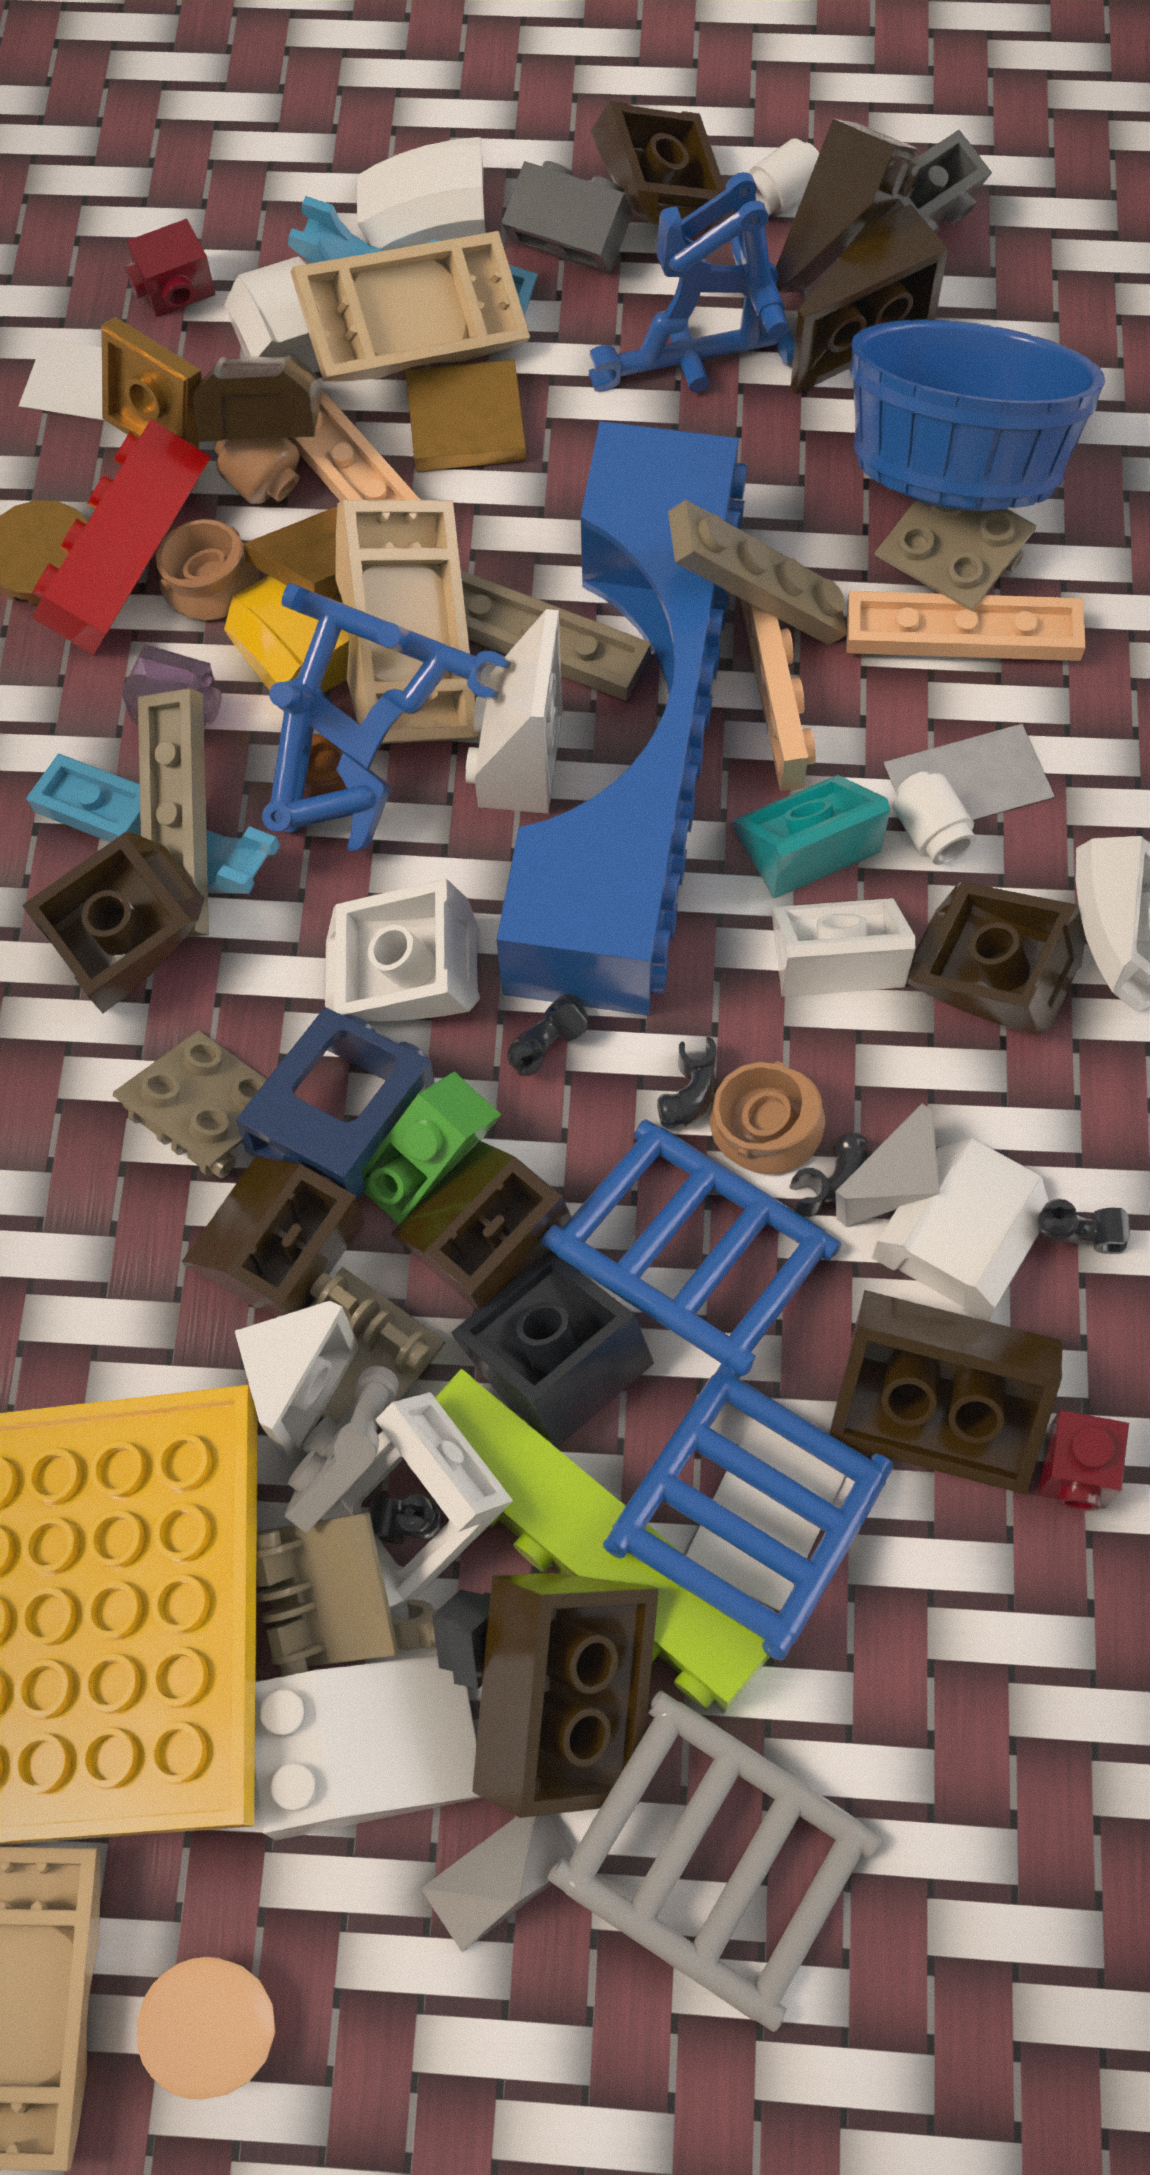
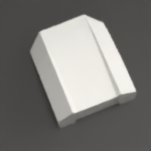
M481 137L456 139L425 145L393 156L357 175V225L369 244L382 250H391L426 244L432 239L443 241L486 233Z
M297 256L237 275L224 305L245 357L288 356L293 353L315 373L320 371L290 273L293 266L310 264L301 257Z
M1142 836L1091 839L1076 848L1078 907L1086 940L1097 967L1111 991L1132 1009L1139 1012L1150 1007V844Z
M446 878L336 904L333 908L326 939L325 1007L345 1017L348 1015L358 1016L366 1022L415 1020L469 1012L480 999L477 979V934L479 933V928L469 899Z
M971 1138L937 1148L936 1156L940 1194L899 1206L877 1240L872 1259L893 1271L898 1269L964 1307L963 1311L975 1318L989 1321L1041 1231L1038 1222L1039 1214L1049 1200L1040 1175Z

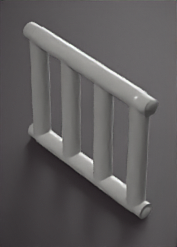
M659 1691L654 1696L648 1714L654 1717L653 1721L569 1861L562 1857L550 1870L548 1881L563 1890L566 1895L751 2020L757 2021L772 2032H775L781 2026L786 2013V2007L780 2004L782 1998L859 1858L863 1856L869 1859L878 1849L881 1837L867 1828L861 1821L684 1703L675 1700L663 1691ZM679 1735L714 1760L632 1901H630L594 1876ZM740 1776L775 1800L692 1943L658 1920L657 1916L734 1782ZM800 1816L835 1839V1842L756 1984H753L719 1961V1958Z

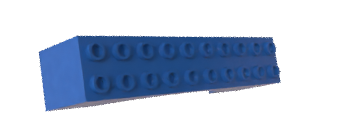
M599 421L580 516L582 587L601 597L621 612L638 630L644 640L651 642V650L660 665L667 684L669 699L660 723L645 749L633 764L611 785L570 811L545 821L518 828L496 939L502 995L554 1002L564 994H571L578 999L583 1007L649 1016L652 994L664 995L669 967V958H667L670 939L673 940L678 912V903H676L679 885L682 886L687 858V849H685L688 832L691 833L696 802V796H694L696 780H700L704 755V732L709 727L713 699L711 690L713 679L716 680L721 651V644L719 642L721 630H725L729 603L728 591L675 563L668 511L687 499L709 513L718 515L723 521L741 530L748 464L737 463L739 438Z

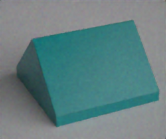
M836 775L731 821L738 838L772 897L775 899L880 853L890 814V806L886 797L840 775Z

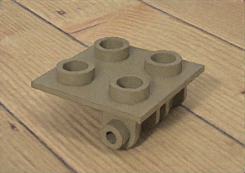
M915 500L876 550L875 556L973 612L1003 571L1006 569L1013 572L1017 568L1024 555V552L1020 549L1035 531L1037 525L1009 509L966 511L943 508Z
M198 1030L113 1091V1097L123 1103V1107L128 1110L129 1120L133 1123L144 1125L157 1135V1140L162 1144L166 1145L172 1142L171 1150L174 1153L182 1155L188 1151L187 1158L200 1167L201 1173L209 1177L215 1174L219 1178H224L230 1173L236 1163V1158L230 1152L242 1143L236 1118L267 1079Z
M341 1267L334 1277L328 1273H323L310 1290V1294L316 1298L310 1307L327 1301H332L343 1307L360 1347L321 1415L323 1418L328 1416L333 1421H336L356 1399V1385L361 1374L373 1366L386 1367L397 1376L399 1389L395 1401L401 1400L446 1343L444 1339L344 1267Z
M369 1512L319 1520L307 1533L296 1525L257 1531L256 1581L258 1588L267 1586L268 1589L257 1593L256 1597L257 1602H271L272 1610L260 1616L262 1623L275 1622V1627L267 1630L272 1653L269 1660L271 1665H278L280 1677L307 1672L308 1666L399 1654Z

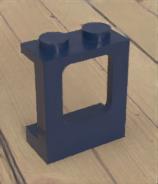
M324 1007L236 1118L245 1151L253 1157L257 1156L301 1164L352 1193L358 1201L366 1190L361 1170L416 1096L435 1084L432 1063L427 1055L415 1045L404 1041L398 1044L376 1033L374 1028L362 1018L355 1015L345 1017ZM326 1051L385 1080L359 1117L353 1121H341L294 1095L296 1089Z

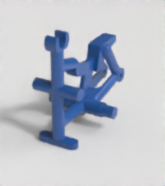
M742 172L732 176L726 184V190L682 220L676 206L665 208L661 211L656 254L664 275L667 277H679L676 292L667 310L659 312L653 317L639 350L617 354L615 347L610 345L597 346L590 350V357L594 368L589 370V377L594 391L603 392L620 384L621 376L680 365L690 391L699 393L706 390L710 385V379L702 360L776 345L784 365L793 364L795 342L784 314V303L776 286L779 279L778 272L774 264L769 261L765 230L769 214L764 203L756 201L757 185L750 173ZM734 209L735 214L697 240H690L697 233ZM728 242H731L732 254L737 265H711L710 261L704 260V258ZM742 293L744 295L740 329L693 338L688 321L696 307L700 294ZM670 337L672 343L666 344Z
M289 583L282 596V606L316 619L318 623L298 678L291 681L277 682L272 685L269 692L270 700L274 705L283 710L284 715L270 803L263 810L262 820L269 830L294 833L303 826L352 815V828L347 850L361 851L366 849L372 842L390 794L389 784L371 771L370 767L379 746L392 725L404 712L407 714L417 713L446 672L467 679V685L475 695L488 700L497 699L499 692L484 686L481 681V673L486 666L491 664L509 669L511 662L505 656L494 651H482L476 657L403 628L395 623L385 621L296 584ZM341 630L423 662L404 691L398 689L386 691L371 708L361 725L336 707L332 699L320 688ZM315 729L345 752L341 756L337 772L342 777L347 789L303 799Z

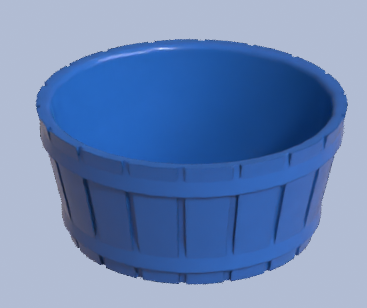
M902 320L867 327L853 337L850 373L853 378L855 411L853 447L857 463L861 470H864V473L878 483L881 482L882 485L903 495L934 506L966 511H991L1035 505V503L1043 502L1051 497L1057 486L1063 481L1067 464L1089 417L1096 410L1099 395L1105 384L1104 373L1098 365L1092 363V360L1073 349L1066 348L1064 345L1024 332L992 327L991 325L961 321L953 322L949 320Z

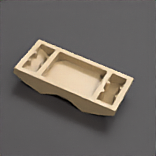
M499 231L293 266L290 271L324 382L378 379L411 367L431 363H461L526 343L530 339Z
M453 500L340 501L337 506L335 580L343 604L470 654ZM349 633L347 682L358 724L361 725L371 708L386 691L391 689L404 691L423 662ZM446 672L422 708L414 714L404 712L392 725L381 744L478 738L479 732H474L475 695L467 685L468 680Z
M0 1847V2170L70 2171L72 2167L87 2078V2017L90 1987L99 1944L101 1879L100 1850L97 1848Z

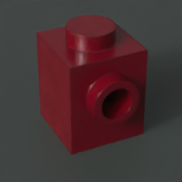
M188 219L126 240L133 263L125 266L128 281L137 299L146 296L156 317L216 295L207 256Z
M1059 1410L1046 1429L1037 1496L1057 1499V1503L1061 1506L1075 1510L1096 1511L1100 1508L1105 1509L1122 1491L1129 1423Z

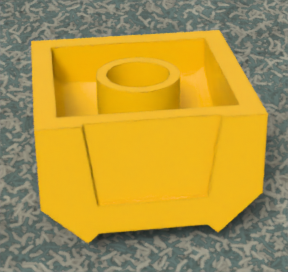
M268 575L232 596L224 630L270 691L272 685L277 682L291 681L298 678L318 620L283 607L281 601L287 586ZM340 593L328 597L343 603ZM341 630L320 686L323 692H327L347 680L349 633Z

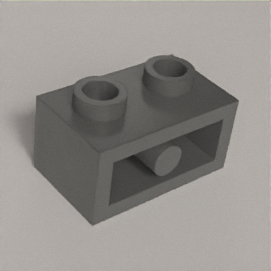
M959 129L913 160L919 163L918 173L913 186L906 197L899 195L896 204L886 214L889 215L911 204L937 234L940 230L938 225L946 220L951 226L955 225L974 209L977 202L973 196L992 174V171Z
M524 161L501 224L515 244L611 274L633 212L624 192H622V188L611 180L593 177L590 182L574 177L568 168L555 162L544 161L543 165L539 166Z

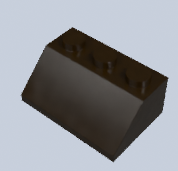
M864 1290L829 1434L855 1450L870 1454H880L889 1459L1027 1495L1062 1380V1340Z
M556 1573L492 1576L472 1787L473 1793L519 1818L601 1808L646 1732L658 1588L650 1585Z

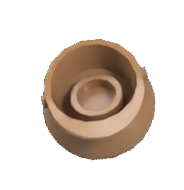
M208 519L189 521L173 529L161 541L156 553L159 586L165 600L174 610L187 617L199 620L226 618L232 596L259 581V570L245 562L243 542L234 527L230 528L220 521Z
M779 1061L774 1063L756 1062L743 1065L725 1077L712 1100L709 1125L714 1142L727 1158L752 1172L780 1174L792 1171L812 1158L822 1142L825 1114L820 1093L816 1085L807 1076L786 1067L784 1063Z

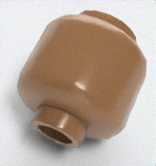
M287 437L223 439L216 443L215 453L219 455L216 466L219 475L250 503L261 504L272 497L277 502L282 501L292 492L299 481L300 476L295 472L300 459L299 451L296 445Z

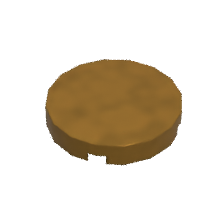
M34 500L16 505L0 515V593L3 596L14 601V597H17L19 599H27L29 604L32 605L39 604L41 598L32 594L39 578L49 563L60 568L68 553L61 550L60 545L74 521L78 518L85 524L88 522L77 509L59 501Z

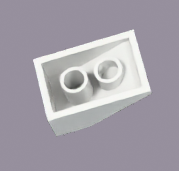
M546 609L505 656L511 662L509 669L496 666L490 673L488 687L499 692L498 698L493 700L480 696L476 698L474 732H480L481 737L479 748L469 747L466 783L475 784L477 805L480 808L549 814L563 708L559 610Z
M437 1656L313 1670L255 1682V1775L263 1833L274 1840H281L482 1798L472 1792L477 1740L467 1687L454 1684L453 1672L440 1669Z

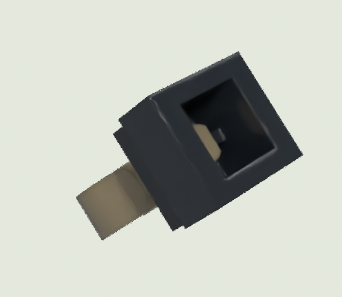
M459 1590L438 1610L433 1609V1606L424 1600L413 1599L407 1601L409 1619L392 1617L398 1649L411 1650L436 1646L439 1668L453 1672L454 1684L479 1689L483 1681L491 1593L484 1592L479 1594Z

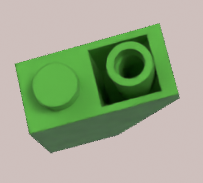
M454 1071L416 1096L361 1170L366 1188L364 1193L400 1225L461 1159L483 1139L501 1114Z

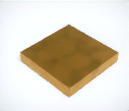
M117 317L102 324V419L127 435L131 431L139 437L149 421L153 419L199 449L193 394L201 382V370Z
M515 360L405 370L416 472L526 461V447Z
M331 508L243 543L245 562L286 586L289 583H293L327 598L340 593L335 580L337 508Z

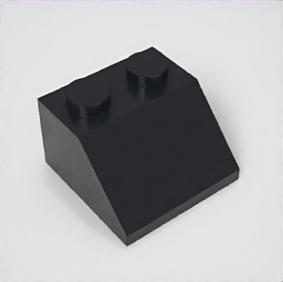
M551 1250L451 1332L458 1345L510 1410L556 1448L654 1364L635 1314L575 1267L559 1258Z

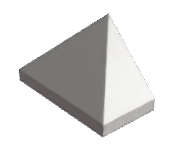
M923 1103L835 1191L836 1219L847 1227L896 1210L899 1206L940 1194L933 1113Z
M549 1815L526 1818L516 1816L420 1889L463 1952L553 1884L548 1881L550 1870L562 1857L569 1861L574 1851Z

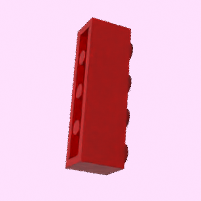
M153 419L149 421L140 437L130 431L113 460L122 466L114 480L103 475L87 502L88 506L95 509L87 524L77 518L60 545V549L68 553L60 568L49 563L35 585L32 594L41 598L32 618L94 656L211 457Z

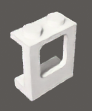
M431 1392L394 1401L375 1419L383 1431L378 1435L379 1448L373 1463L320 1519L325 1520L361 1514L363 1500L405 1459L449 1518V1521L405 1567L399 1566L394 1561L378 1537L374 1535L390 1611L407 1605L409 1600L416 1599L513 1502Z

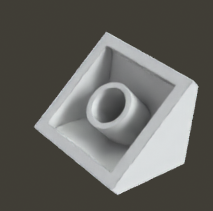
M894 898L772 907L782 997L905 988L915 952V935Z
M332 1301L235 1331L259 1422L281 1457L293 1464L360 1348L343 1307Z

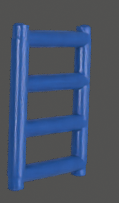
M644 1119L638 1125L634 1138L638 1141L561 1229L554 1224L544 1233L541 1243L556 1253L559 1258L713 1359L745 1376L752 1369L756 1355L752 1353L753 1349L822 1258L830 1261L832 1257L838 1254L842 1243L820 1226L679 1137L657 1126L648 1119ZM659 1155L690 1176L620 1261L616 1263L585 1242ZM713 1189L743 1208L744 1211L674 1299H671L640 1279V1277ZM768 1224L799 1245L734 1331L728 1336L697 1316L696 1313L763 1227Z
M720 1364L613 1524L611 1532L603 1542V1547L610 1555L620 1559L629 1553L764 1639L762 1648L765 1653L774 1659L784 1660L792 1645L796 1643L886 1485V1480L893 1470V1464L887 1457L880 1454H874L870 1459L740 1380L742 1375L730 1367ZM726 1403L730 1404L853 1480L855 1483L841 1507L838 1508L712 1430L710 1427ZM696 1451L826 1532L810 1560L679 1479L678 1476L693 1453ZM662 1501L795 1584L780 1612L777 1614L646 1531L645 1527Z

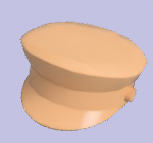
M214 1957L192 1958L178 1963L164 1972L152 1984L145 1995L137 2021V2049L142 2064L150 2076L163 2089L186 2099L203 2100L228 2095L247 2084L266 2062L275 2035L273 2004L260 1980L243 1966Z

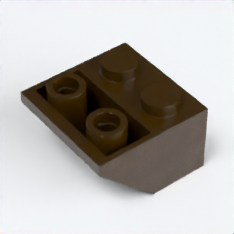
M479 1141L391 1234L474 1309L478 1310L545 1255L550 1249L541 1243L544 1233L554 1224L562 1229L572 1216L563 1196L518 1158Z
M255 1156L182 1262L186 1267L268 1316L277 1318L307 1308L314 1298L310 1294L313 1284L323 1273L330 1274L364 1221L356 1196L301 1164Z

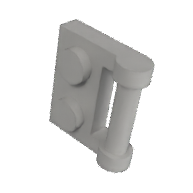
M373 1366L363 1371L356 1385L355 1401L336 1421L326 1416L306 1439L302 1449L308 1455L298 1465L289 1479L288 1484L295 1491L284 1516L305 1533L321 1519L373 1463L379 1448V1438L376 1433L379 1425L375 1419L395 1401L399 1389L397 1376L391 1370L382 1366Z

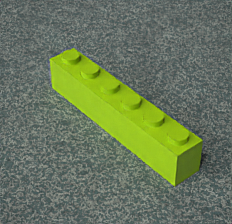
M460 1369L435 1399L513 1500L489 1527L492 1528L498 1520L519 1537L513 1544L516 1550L542 1572H545L552 1565L564 1575L650 1585L658 1588L652 1662L658 1656L674 1669L679 1676L673 1683L697 1706L707 1710L713 1703L726 1713L770 1658L762 1648L765 1640L629 1553L622 1559L610 1555L604 1549L603 1542L611 1532L613 1524L625 1508V1505L463 1369ZM647 1524L645 1527L646 1531L678 1550Z

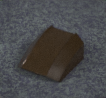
M609 101L590 131L596 148L613 182L622 188V192H624L630 207L652 225H659L660 213L665 208L676 206L682 220L726 190L700 113L687 111L679 113L629 106L628 103ZM712 223L703 230L707 231L714 223Z
M293 353L288 356L221 357L198 384L193 394L199 442L222 441L223 439L314 437L323 392L320 378Z
M125 832L25 902L22 907L75 975V980L85 994L104 1014L147 979L187 937L199 919L205 898L165 846L133 832Z
M961 881L934 912L913 955L907 977L908 984L929 996L982 1019L1027 1033L1041 1035L1053 1029L1054 1020L1075 974L1082 967L1086 936L1077 904Z

